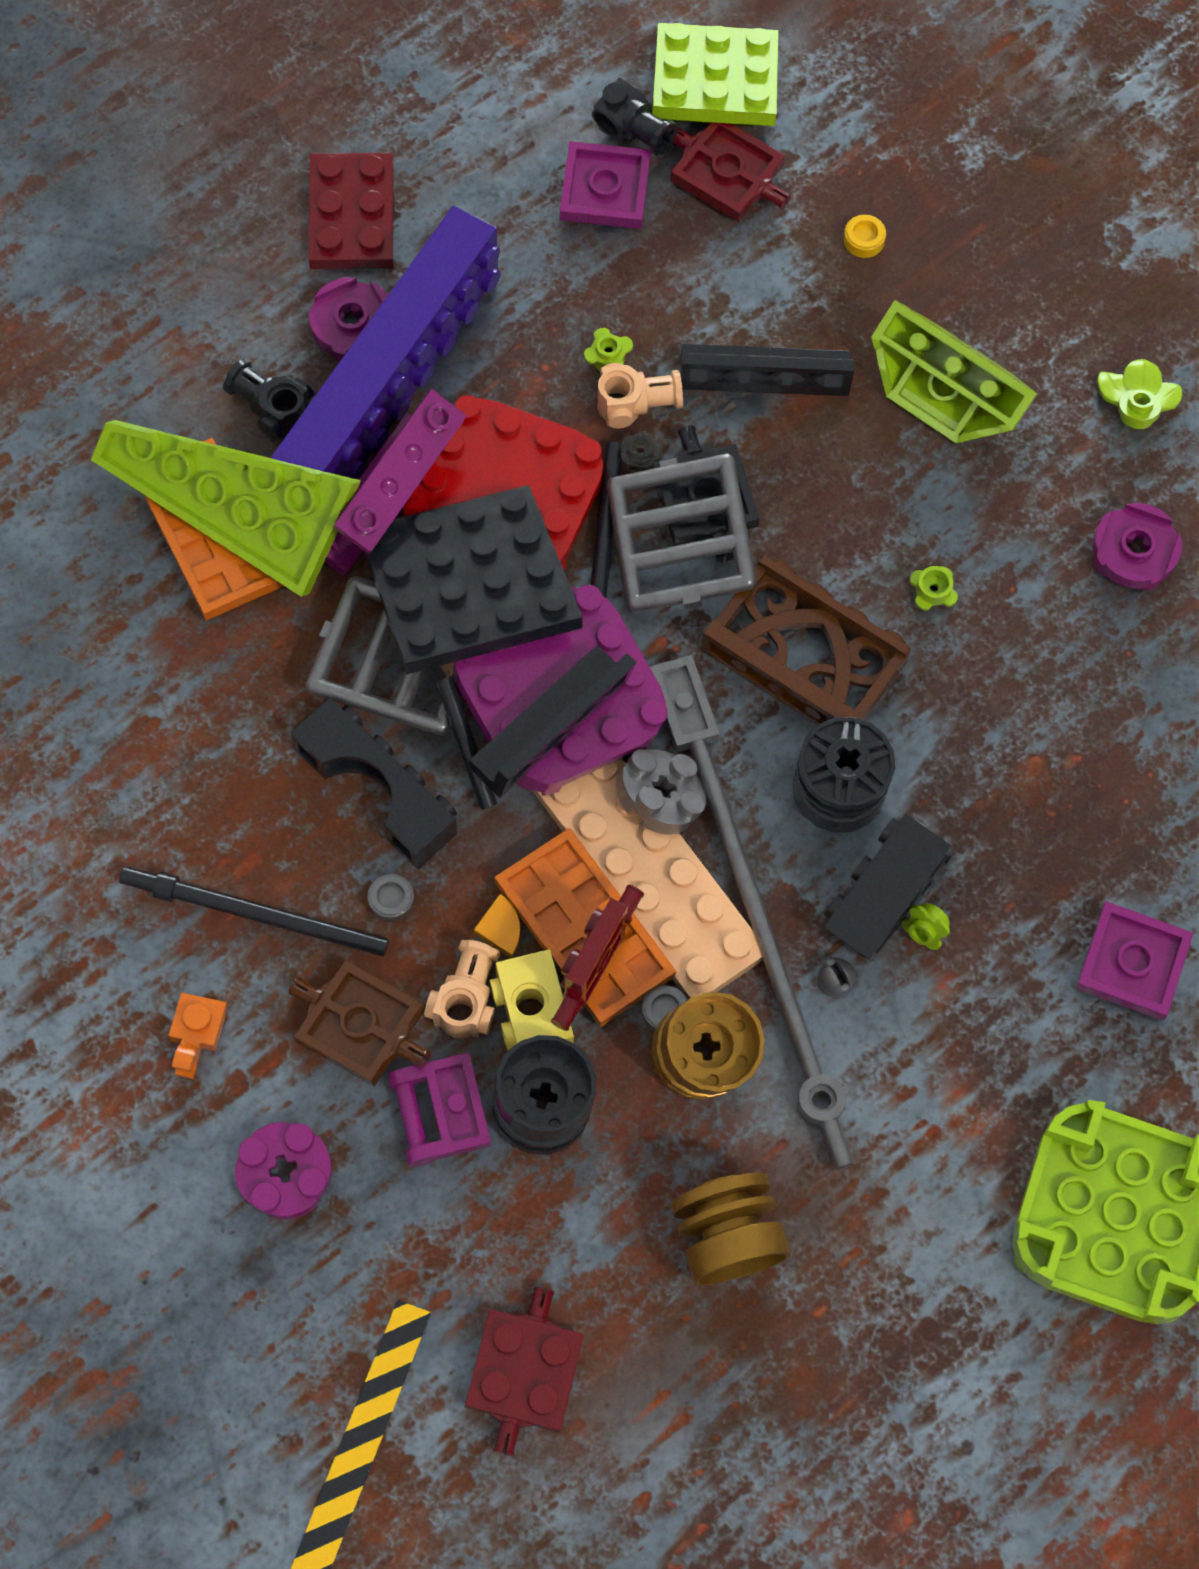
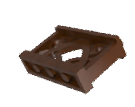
M763 555L754 568L756 577L755 587L751 590L734 594L716 620H713L704 631L701 651L815 725L837 717H855L865 721L896 676L906 665L911 648L906 645L904 639L891 630H882L871 623L867 616L859 609L852 606L846 607L833 599L823 586L816 583L809 584L795 575L793 569L785 562L780 560L773 561ZM765 588H769L785 598L782 604H774L770 597H768L766 607L770 615L764 617L759 612L754 599L755 595ZM745 608L754 622L735 634L729 628ZM795 628H822L831 647L834 666L814 663L794 672L786 666L788 650L780 631ZM766 636L776 645L778 652L774 656H769L760 650L763 646L770 647V642L765 638ZM865 649L881 659L883 662L882 670L871 676L851 673V667L854 669H864L872 662L862 660L859 657L860 651ZM812 675H826L834 678V682L823 677L822 681L825 686L819 688L810 682L809 679ZM850 684L870 688L855 710L845 704Z

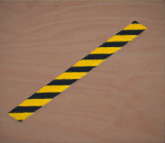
M400 1300L396 1302L291 1569H331L431 1315L429 1311Z

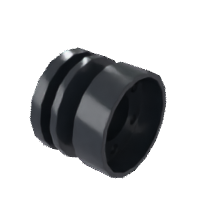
M837 717L818 724L805 738L799 754L793 778L794 800L801 814L816 827L833 833L853 832L869 825L881 812L895 771L894 750L886 735L870 722L855 717Z
M537 1035L518 1042L504 1055L496 1073L492 1115L499 1133L513 1147L528 1154L550 1155L570 1147L581 1137L589 1121L596 1096V1074L590 1059L576 1044L559 1036ZM539 1096L548 1097L545 1109L536 1107Z

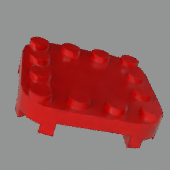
M464 395L458 398L455 407L467 415V417L402 507V517L529 485L564 571L567 568L568 556L596 496L599 497L603 476L600 444L575 429L497 401L476 398L471 395Z

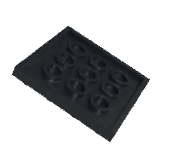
M529 485L394 519L371 553L367 554L364 551L406 674L583 628L582 615Z

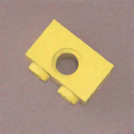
M550 949L496 962L497 978L490 979L489 983L495 1006L504 1005L508 1022L501 1023V1029L507 1051L518 1042L537 1035L559 1036L574 1043L571 1025L568 1031H564L551 1023V1019L556 1014L564 998ZM526 999L537 1000L543 1006L542 1010L535 1015H525L517 1007Z

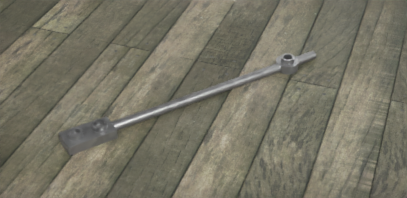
M689 655L650 666L651 671L661 686L666 701L668 714L665 722L675 751L680 752L690 749L697 765L699 776L802 1070L805 1082L798 1094V1109L807 1121L821 1125L835 1169H845L854 1164L838 1120L846 1104V1093L842 1084L837 1079L822 1074L708 747V743L719 741L720 733L693 656ZM818 1095L824 1096L829 1101V1106L825 1109H819L814 1106L812 1099Z

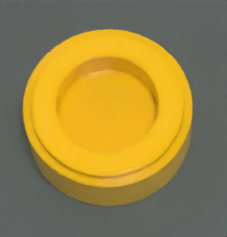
M855 216L849 220L845 227L844 245L856 257H873L880 253L884 247L886 228L874 216Z

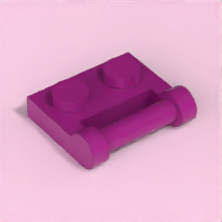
M469 1052L426 1062L423 1068L414 1065L394 1070L387 1075L390 1089L396 1091L409 1147L405 1151L409 1167L423 1166L438 1159L492 1146ZM422 1082L428 1083L441 1140L427 1143L414 1089L416 1084Z

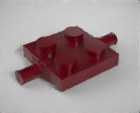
M711 122L705 130L697 133L695 136H691L678 128L673 144L684 150V154L671 171V182L737 222L740 221L752 204L761 198L766 199L781 210L788 204L791 194L772 184V179L784 166V154L729 123Z
M627 885L619 901L610 898L604 910L596 908L592 913L584 930V933L588 936L581 951L573 948L561 971L565 975L561 987L565 989L564 999L551 1019V1023L559 1029L568 1031L577 1013L581 1014L623 940L627 924L631 923L632 915L644 896V893L639 888Z
M534 1287L528 1315L515 1316L493 1309L489 1310L464 1408L486 1413L496 1421L501 1422L493 1452L498 1454L503 1452L506 1436L508 1435L504 1453L506 1456H514L520 1428L535 1426L558 1433L561 1431L583 1342V1333L560 1328L550 1320H547L554 1291L549 1289L545 1291L542 1306L540 1307L544 1290L542 1287Z

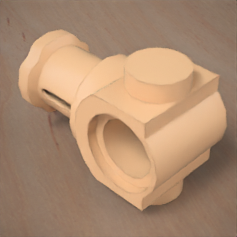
M620 363L605 365L600 370L601 377L598 383L597 409L599 414L606 420V426L617 429L628 427L639 415L647 414L649 407L673 405L676 409L683 408V391L679 370H672L670 375L645 378L643 372H636L632 367ZM613 393H620L625 397L617 399L612 398L609 395Z
M461 940L458 948L461 956L455 975L447 976L439 992L431 990L425 1007L424 1017L433 1019L434 1026L441 1027L447 1035L453 1038L464 1039L470 1036L479 1038L480 1033L488 1035L495 1013L494 1007L487 1006L491 990L486 986L492 963L498 961L500 952L490 945L479 941ZM458 1004L466 1005L472 1010L471 1015L461 1021L451 1019L447 1012L451 1007Z

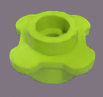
M607 328L597 329L593 335V344L584 351L585 361L593 364L598 370L611 363L624 365L625 355L633 349L632 340L627 336H615ZM611 348L613 351L605 352V349Z
M931 566L923 571L916 570L912 573L910 584L916 589L917 597L915 604L919 609L927 611L936 605H944L946 607L955 605L958 594L952 589L953 574L949 568ZM934 585L938 590L931 591L930 586Z
M933 904L913 905L909 910L911 916L902 921L903 929L918 944L924 945L931 950H938L942 946L941 938L947 937L950 933V922L947 915Z

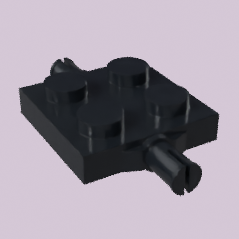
M688 425V433L686 426L680 428L678 435L680 436L684 451L674 457L677 458L678 463L725 453L734 457L747 529L758 527L760 519L737 444L719 448L700 447L695 426ZM659 461L653 462L652 469L660 467ZM719 473L657 486L663 507L723 495ZM726 512L668 524L674 545L730 534ZM733 552L715 555L716 561L719 563H723L724 556L726 562L734 558Z

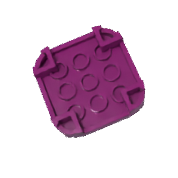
M592 585L571 588L582 615V629L453 662L452 676L458 692H461L488 743L595 646L598 645L615 662L619 661L626 653L637 662L627 683L517 783V785L526 790L542 792V796L557 793L563 785L628 756L638 749L645 750L651 745L668 714L661 686L620 614L609 600L602 596L600 590Z

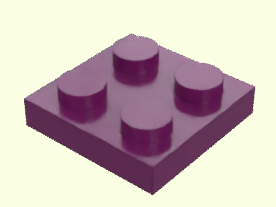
M569 141L559 220L642 229L651 151L648 149Z
M1105 901L1101 908L1075 989L1164 1021L1168 1016L1194 933Z

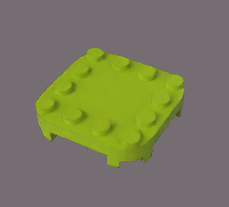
M1087 1100L1085 1103L1069 1106L1054 1116L1040 1139L1014 1225L1012 1247L1015 1253V1265L1029 1279L1054 1292L1139 1322L1152 1324L1174 1322L1199 1302V1134L1193 1139L1105 1108L1106 1102Z

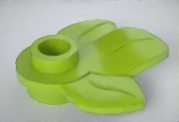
M1146 359L1132 361L1125 368L1124 375L1102 371L1097 379L1099 393L1102 398L1118 406L1122 422L1134 429L1148 428L1159 418L1161 412L1175 409L1182 398L1181 386L1168 382L1162 383V375L1158 366Z

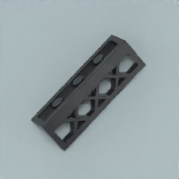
M698 344L681 345L680 376L682 390L849 396L854 375V359H851V351Z
M598 645L595 646L472 757L468 767L501 798L624 686L637 662L628 653L615 662Z

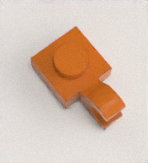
M181 992L168 1035L170 1042L179 1043L172 1062V1068L176 1069L175 1076L194 1079L202 1049L216 1052L228 1011L227 1002Z

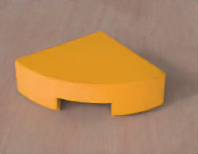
M500 894L475 927L474 935L512 959L519 946L520 922L513 905L506 897Z

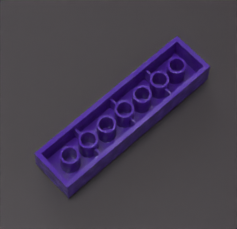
M454 205L451 207L271 456L272 459L358 480L365 469L364 463L372 452L377 453L386 441L388 429L395 419L400 421L407 413L414 392L418 387L424 388L429 382L434 371L433 365L441 355L445 357L451 351L456 340V333L462 324L468 325L473 320L478 310V302L484 293L489 294L496 287L501 272L498 270L500 248L497 247L496 227Z

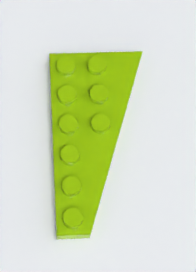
M118 420L105 423L91 461L301 597L311 592L338 533L332 526L355 496L361 480Z

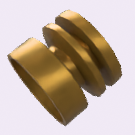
M712 991L691 997L661 1019L652 1036L650 1055L655 1073L666 1088L683 1098L702 1101L732 1091L750 1079L763 1059L765 1038L760 1020L748 1004L731 994ZM700 1041L702 1047H709L710 1054L704 1058L701 1052H694L693 1045Z
M747 1173L716 1178L698 1185L671 1201L674 1217L680 1219L687 1218L678 1224L679 1236L703 1237V1240L685 1252L694 1285H713L735 1280L766 1270L790 1258L792 1253L783 1224L777 1221H758L759 1218L776 1207L774 1197L761 1196L770 1189L767 1174Z

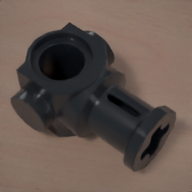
M620 77L616 82L608 84L603 89V96L593 106L592 117L599 130L618 142H622L624 139L629 141L639 139L650 146L649 150L656 156L663 155L669 150L678 132V126L672 120L664 121L654 115L652 107L643 93Z
M246 359L239 360L232 366L223 384V389L229 395L237 394L251 403V411L260 417L257 422L258 427L272 439H278L279 437L284 440L310 404V400L315 396L312 388L299 378L292 380L288 376H271L266 378L252 369L251 362ZM284 406L294 407L290 411H279V409Z

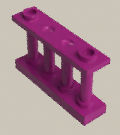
M431 389L412 416L406 413L358 478L361 482L355 496L332 526L338 533L324 561L341 575H344L362 551H365L367 554L371 553L467 415Z

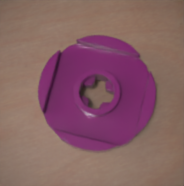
M344 277L327 283L315 295L314 304L311 307V311H309L310 329L314 340L324 351L330 353L336 361L340 362L388 294L383 288L371 281L370 285L357 282V278ZM347 312H351L354 316L360 314L363 316L356 324L343 323L345 321L344 314Z
M1143 503L1126 504L1123 509H1118L1113 513L1112 511L1108 512L1099 522L1092 541L1095 569L1098 573L1107 576V578L1121 586L1153 590L1159 586L1160 582L1172 574L1181 557L1182 539L1180 533L1177 537L1175 529L1171 526V518L1162 510ZM1135 538H1139L1143 541L1142 547L1148 551L1140 552L1139 554L1134 553L1126 545V542L1132 543Z
M277 1122L266 1125L255 1131L239 1147V1155L235 1164V1177L238 1188L247 1204L271 1218L289 1220L309 1213L320 1203V1198L326 1193L327 1187L330 1185L332 1163L328 1150L321 1138L313 1133L305 1124ZM281 1159H286L287 1163H296L297 1169L290 1172L291 1180L282 1183L279 1176L271 1177L270 1175L271 1170L277 1167L276 1162Z

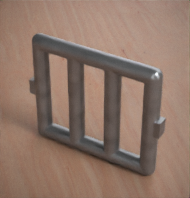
M725 453L678 463L677 458L659 461V468L616 476L608 480V497L625 603L629 612L640 613L683 604L685 609L702 606L703 599L743 592L755 587V571L736 465L732 455ZM715 473L720 475L723 495L629 514L625 492ZM726 512L729 535L635 554L632 531ZM730 552L734 554L737 575L642 594L638 571Z
M359 576L351 577L347 582L332 621L325 620L319 637L322 645L305 684L307 691L326 699L331 697L335 702L437 735L447 734L451 724L442 701L436 715L411 707L425 670L406 674L405 672L394 701L369 694L393 635L384 609L352 687L350 688L327 680L361 596L381 602L374 581Z

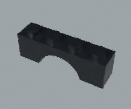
M330 697L290 732L294 750L324 779L338 774L357 773L368 776L380 783L392 800L391 809L384 824L386 838L419 870L457 835L456 810L443 796H432L423 787L425 785L424 779L412 766L407 764L403 768L392 757L394 755L392 748L381 736L376 734L372 738L361 727L363 722L351 707L344 705L341 708Z

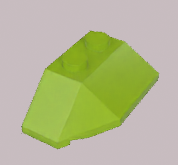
M894 300L871 336L874 349L876 350L886 397L955 443L1013 431L1037 396L1034 390L1011 372L940 325L897 300Z

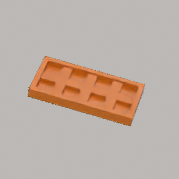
M213 437L203 441L216 445ZM143 494L205 621L284 587L278 581Z
M570 828L494 877L495 884L513 905L518 916L543 950L550 949L554 965L560 973L573 948L580 951L583 948L588 936L584 933V930L596 908L604 910L610 898L617 901L621 898L620 894ZM634 913L631 923L626 926L623 940L585 1006L600 1028L641 1001L648 993L666 984L677 973L676 969Z

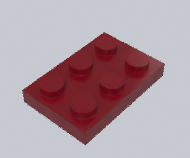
M310 153L308 259L310 269L393 268V153Z

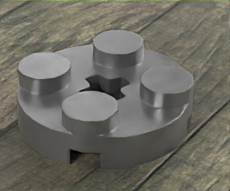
M638 749L629 758L616 780V792L622 807L628 814L633 809L638 816L643 818L641 825L656 833L669 835L681 833L690 824L695 822L705 809L706 792L697 774V765L692 758L684 754L674 755L658 749ZM654 786L663 788L668 793L667 798L663 797L661 790L654 788Z

